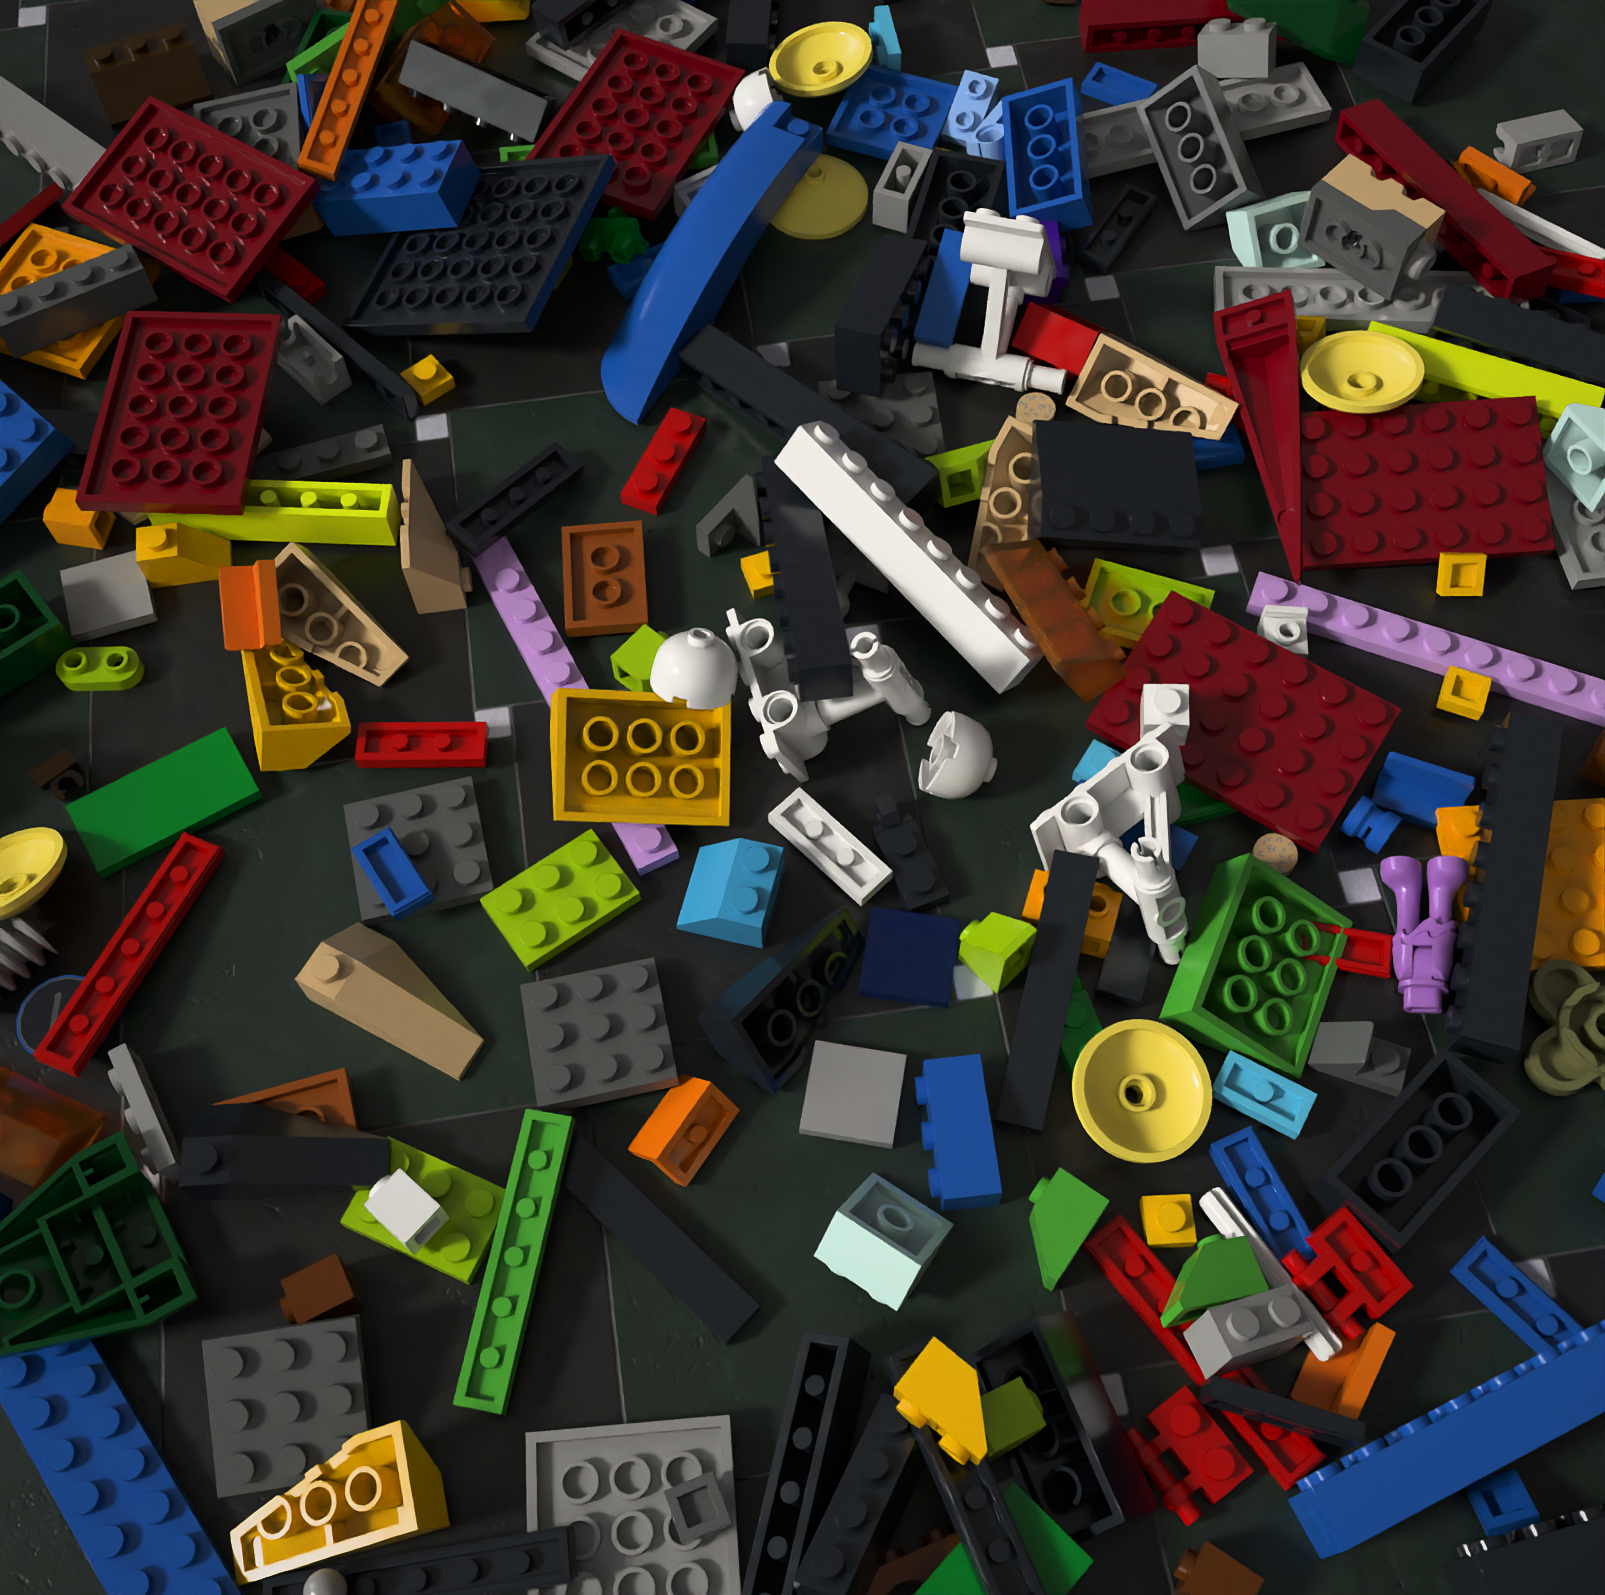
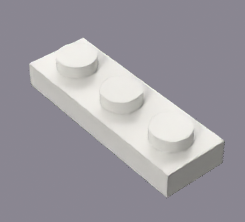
M800 787L768 814L769 823L860 906H863L892 879L893 870Z

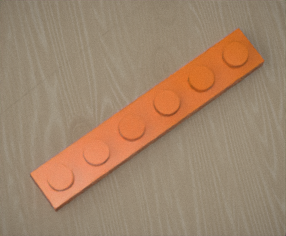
M401 0L357 1L297 161L299 171L335 182Z

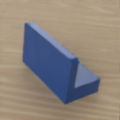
M1389 752L1377 772L1370 798L1376 801L1377 808L1383 812L1392 811L1403 818L1402 820L1436 831V826L1438 825L1435 814L1436 809L1464 806L1465 800L1475 787L1476 778L1396 752Z

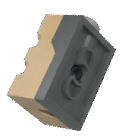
M193 0L214 58L238 87L291 61L317 7L327 9L326 0Z
M1349 154L1312 187L1297 244L1390 301L1411 280L1422 279L1433 266L1437 257L1434 243L1446 211L1425 198L1410 199L1407 197V191L1402 184L1391 178L1380 181L1376 178L1375 171L1370 165Z

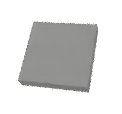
M136 550L60 571L71 635L76 643L158 621L152 589L136 562Z
M815 1040L799 1133L892 1149L907 1055Z

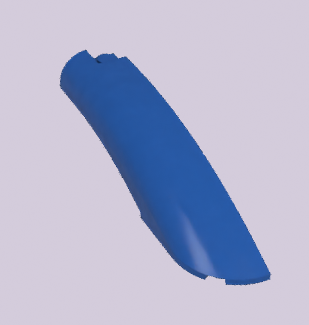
M784 101L768 103L715 167L668 236L637 289L610 341L601 364V381L606 397L612 407L622 417L636 425L640 424L682 369L676 353L707 323L714 327L715 318L753 248L785 199L823 151V128L791 116V103Z

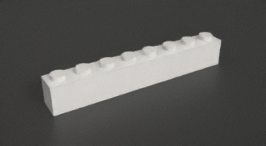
M822 420L799 425L774 461L776 465L999 694L1018 685L1048 651L1040 643L1038 635L1031 628L1022 625L1010 613L1008 604L1001 598L994 596L981 583L980 576L973 569L964 566L952 554L950 545L943 539L936 537L924 525L922 517L913 509L907 508L895 496L893 487L886 481L879 479L867 467L866 460L857 452L850 450L839 439V433L834 427Z

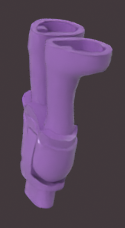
M1408 856L1385 858L1380 864V875L1382 881L1395 893L1397 902V929L1392 939L1394 971L1399 980L1398 992L1404 994L1403 1010L1409 1013H1441L1442 996L1449 993L1447 982L1452 971L1454 944L1458 937L1456 933L1458 921L1451 920L1452 906L1455 893L1468 880L1469 864L1463 858L1456 856H1437L1429 860L1427 863L1429 918L1420 923V898L1423 885V868L1421 863L1417 859Z

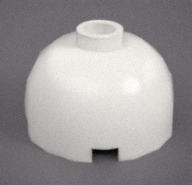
M767 67L745 77L735 90L733 96L735 109L729 111V114L737 132L745 131L768 103L784 101L782 95L778 96L776 90L771 89V86L776 85V81Z
M692 628L689 631L671 636L659 647L652 666L650 685L657 695L670 703H673V697L675 696L687 700L686 708L715 709L727 705L730 702L731 694H735L738 679V663L732 649L723 640L715 636L712 631L705 628Z
M952 711V713L945 712L937 722L928 740L927 745L933 748L929 761L922 758L918 781L919 789L952 800L964 798L975 792L983 781L989 782L995 773L997 759L992 757V740L989 732L982 724L955 711Z

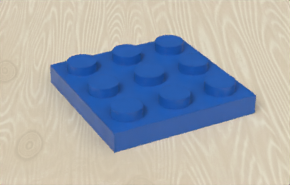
M870 64L864 74L848 87L826 131V145L888 161L898 141L934 150L942 137L941 133L959 86Z

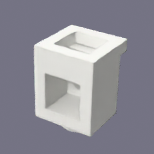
M1265 605L1257 626V634L1306 659L1308 656L1306 626L1308 607Z

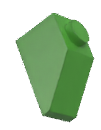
M1061 1167L1052 1180L1043 1175L1028 1199L1035 1204L1029 1221L1044 1287L1051 1292L1095 1227L1110 1201Z
M1215 1234L1201 1240L1197 1244L1198 1250L1184 1263L1160 1320L1163 1328L1195 1322L1208 1309L1269 1290L1246 1235L1226 1239L1225 1234Z

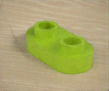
M78 647L70 649L60 656L56 663V673L63 684L73 691L127 690L140 682L144 675V665L137 653L129 647ZM117 662H122L119 666L113 667Z

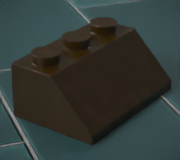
M185 22L166 25L157 30L140 35H131L123 40L105 45H97L92 49L82 51L89 73L113 130L125 127L149 96L178 110L192 107L193 104L214 100Z

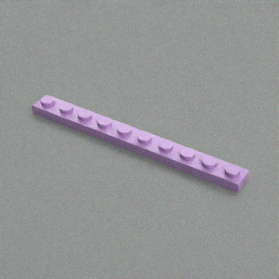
M503 536L476 558L468 552L469 558L550 709L551 695L557 688L589 689L506 536ZM612 823L639 876L679 858L678 849L663 824Z
M1259 571L1245 611L1246 613L1261 617L1265 605L1308 607V616L1306 618L1308 633L1445 676L1450 665L1492 678L1490 691L1605 727V680L1308 586H1298L1295 582Z

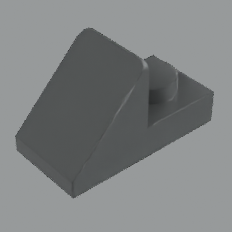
M747 474L695 526L698 550L711 558L720 547H726L733 539L735 532L757 546L761 545L753 478Z
M1370 1021L1319 1022L1305 1067L1397 1097L1403 1088L1411 1049L1373 1037L1374 1023Z

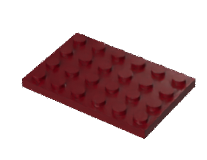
M618 28L525 160L611 154L617 166L598 203L610 207L621 206L624 212L654 222L673 194L675 185L682 180L732 103L737 86L745 78V70Z
M149 96L61 208L68 216L124 246L131 244L134 251L234 304L321 190V187L316 179Z
M127 311L75 499L81 511L243 515L285 329L282 315Z
M1536 395L1400 405L1389 411L1367 415L1348 414L1336 410L1301 413L1302 571L1439 562L1440 552L1484 553L1487 555L1486 559L1550 555L1555 550Z
M1171 590L1086 720L1085 728L1127 751L1140 741V702L1144 684H1189V729L1185 745H1179L1185 770L1183 774L1185 779L1183 781L1316 854L1402 709Z

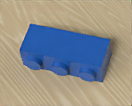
M980 1054L924 1060L922 1076L915 1077V1090L918 1105L926 1104L928 1122H921L924 1150H933L935 1168H928L931 1198L940 1197L942 1212L998 1206L1002 1196V1187Z

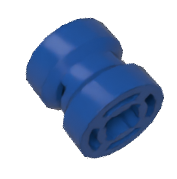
M1364 794L1349 813L1339 831L1350 838H1360L1365 842L1367 849L1378 855L1403 818L1392 811L1383 812L1377 808L1376 801Z

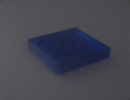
M872 906L858 995L948 1009L960 920Z

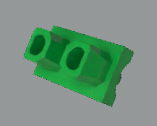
M613 206L608 211L607 217H590L581 235L577 249L585 262H598L603 252H609L612 260L617 263L630 264L635 253L646 254L650 245L641 235L637 218L628 217L627 212L622 211L621 206Z

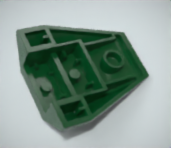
M1226 0L1229 10L1243 18H1264L1266 23L1277 22V35L1324 59L1350 66L1354 65L1370 11L1367 0Z
M122 1130L74 1154L0 1222V1358L153 1326L199 1300L193 1269L163 1202Z

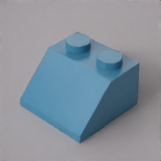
M744 838L700 847L676 925L677 929L763 949L785 871L784 847Z

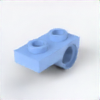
M965 70L941 133L942 141L967 148V139L996 107L999 95V79Z
M1002 101L997 104L967 139L966 145L969 155L1006 161Z

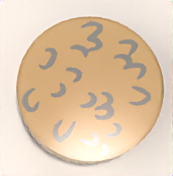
M1033 392L1025 394L1017 403L1016 419L1033 427L1035 419L1054 421L1055 403L1049 396L1043 393Z
M1273 833L1262 836L1257 840L1251 852L1252 855L1285 877L1292 872L1298 860V851L1294 843L1289 838L1280 834Z

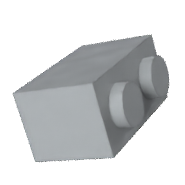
M1224 18L1211 20L1198 34V66L1217 78H1268L1276 66L1277 22L1266 23L1264 18H1251L1245 20L1244 23H1230L1229 19Z
M898 141L873 192V224L907 233L933 150Z
M1290 1284L1208 1309L1183 1334L1205 1379H1207L1211 1375L1218 1377L1287 1354L1310 1335L1314 1329Z

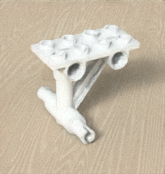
M980 208L977 209L976 213L966 211L963 218L965 230L961 243L960 260L972 263L971 284L989 287L981 347L977 348L955 343L948 349L917 341L913 350L912 365L943 370L949 378H963L989 385H999L1014 388L1015 391L1020 392L1028 391L1030 387L1062 395L1066 383L1067 370L1034 365V360H1031L1029 357L1006 353L1017 307L1022 305L1024 294L1047 298L1052 279L1056 278L1057 270L1044 225H1041L1039 220L1030 216L1019 215L1013 220L1002 218L998 212L990 209Z
M735 608L726 611L731 625L726 628V633L733 648L739 651L742 660L738 662V671L745 685L750 686L753 697L748 699V703L753 716L758 722L762 723L764 734L760 735L762 747L769 759L775 758L778 760L785 774L791 773L799 782L803 783L809 780L804 761L822 752L828 740L827 731L831 729L830 725L883 701L892 711L904 715L912 725H922L929 720L932 711L928 707L930 706L929 703L924 700L922 686L908 672L894 649L881 645L873 633H860L855 636L851 643V650L854 651L852 654L855 656V658H851L853 696L800 702L798 685H789L786 659H791L793 656H784L781 634L765 619L757 618L747 622Z
M1165 721L1155 730L1147 732L1138 743L1122 755L1113 758L1105 768L1088 781L1079 784L1071 794L1054 807L1042 812L1037 820L1031 824L1030 828L1045 871L1051 868L1055 849L1100 858L1096 878L1106 875L1140 906L1147 934L1152 941L1158 944L1160 958L1165 963L1174 965L1179 964L1181 961L1179 951L1181 956H1183L1187 945L1184 936L1188 930L1184 911L1186 901L1180 895L1175 871L1172 867L1170 824L1180 817L1182 811L1177 785L1185 779L1183 775L1185 770L1175 726L1169 721ZM1144 819L1145 837L1138 839L1142 851L1140 852L1139 846L1134 842L1130 849L1131 854H1129L1123 848V843L1118 837Z

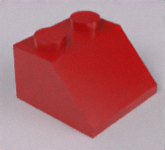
M1029 302L1011 346L1022 350L1020 356L1031 358V360H1034V364L1040 365L1042 360L1055 365V369L1067 370V379L1074 380L1076 375H1080L1100 333H1112L1114 335L1116 333L1050 303Z

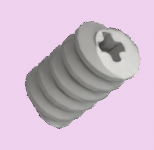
M15 915L10 918L15 930L13 933L0 928V986L10 991L17 989V984L13 977L14 973L27 979L32 976L27 962L32 961L40 966L47 964L42 951L44 948L59 954L28 921Z

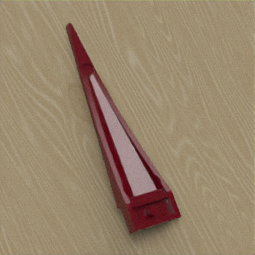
M1291 289L1213 312L1217 345L1236 402L1240 404L1238 408L1295 583L1301 586V334L1298 327L1294 297Z

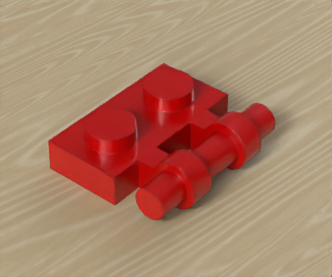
M1346 1206L1335 1211L1304 1239L1317 1254L1313 1260L1308 1263L1296 1248L1288 1252L1281 1259V1262L1293 1275L1291 1281L1301 1292L1306 1290L1322 1309L1321 1315L1330 1327H1337L1347 1341L1353 1340L1364 1330L1352 1316V1313L1360 1306L1371 1319L1380 1318L1413 1287L1412 1283ZM1329 1270L1347 1290L1339 1299L1321 1279Z
M1186 1385L1144 1418L1157 1435L1153 1440L1148 1443L1135 1426L1126 1432V1436L1141 1469L1145 1471L1163 1495L1159 1499L1169 1512L1174 1509L1187 1527L1203 1514L1190 1498L1194 1491L1199 1489L1209 1503L1213 1505L1254 1471ZM1167 1449L1187 1473V1476L1180 1482L1176 1480L1159 1458V1455Z

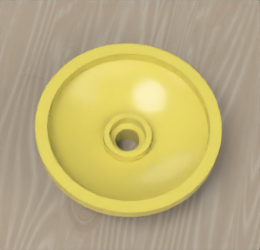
M824 22L814 24L791 34L776 47L770 58L769 70L776 81V86L788 94L801 98L829 96L848 88L864 74L872 61V43L870 37L862 28L850 23Z
M820 154L785 199L770 223L783 233L801 239L821 240L841 235L857 225L867 210L868 187L865 179L849 163L833 156Z
M1346 331L1324 337L1312 344L1305 351L1300 361V382L1312 398L1330 409L1358 415L1382 413L1406 403L1420 390L1425 372L1421 356L1411 345L1394 336L1374 331Z
M36 827L17 831L0 838V921L9 919L31 908L47 893L60 875L65 864L68 849L65 840L56 830Z
M1131 1019L1115 1023L1090 1039L1081 1051L1074 1068L1072 1079L1073 1101L1083 1127L1101 1148L1120 1159L1143 1164L1169 1160L1188 1150L1198 1140L1207 1125L1212 1107V1086L1208 1070L1196 1048L1182 1034L1167 1025L1144 1019ZM1128 1087L1132 1088L1137 1094L1135 1104L1129 1102L1126 1098L1125 1093Z

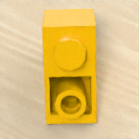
M933 1337L894 1387V1397L900 1401L896 1409L917 1428L921 1429L927 1423L939 1433L942 1439L938 1444L956 1461L964 1465L970 1459L979 1466L987 1453V1444L977 1371L936 1337Z

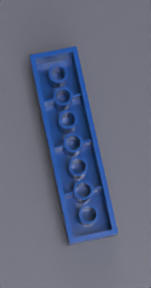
M1605 1320L1428 1412L1427 1415L1424 1414L1384 1436L1389 1444L1388 1447L1383 1439L1379 1438L1341 1458L1340 1460L1345 1467L1344 1470H1341L1337 1461L1297 1481L1296 1483L1301 1493L1289 1498L1288 1502L1320 1560L1351 1549L1605 1412Z

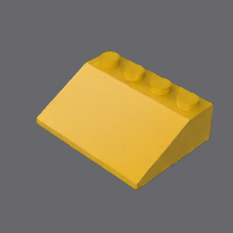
M557 688L551 695L550 718L554 821L728 827L730 810L731 699L727 705L715 709L686 708L687 700L674 696L673 703H670L653 692Z

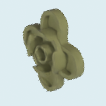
M1553 960L1543 964L1530 978L1527 992L1532 1007L1546 1022L1549 1029L1539 1035L1526 1049L1524 1068L1527 1076L1537 1088L1554 1096L1572 1095L1591 1082H1597L1605 1091V986H1600L1601 982H1596L1584 968L1567 960Z

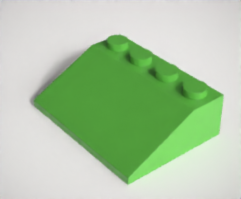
M1251 853L1219 863L1213 873L1159 1019L1198 1043L1226 1054L1231 1050L1293 1081L1300 1080L1338 965L1335 964L1336 958L1341 959L1348 938L1347 935L1343 934L1344 928H1351L1353 922ZM1308 920L1338 925L1342 929L1339 934L1333 935L1328 932L1319 931ZM1301 934H1305L1308 940V946L1305 950H1302L1303 939H1301ZM1317 954L1331 957L1327 966H1321L1317 961L1301 959V957Z

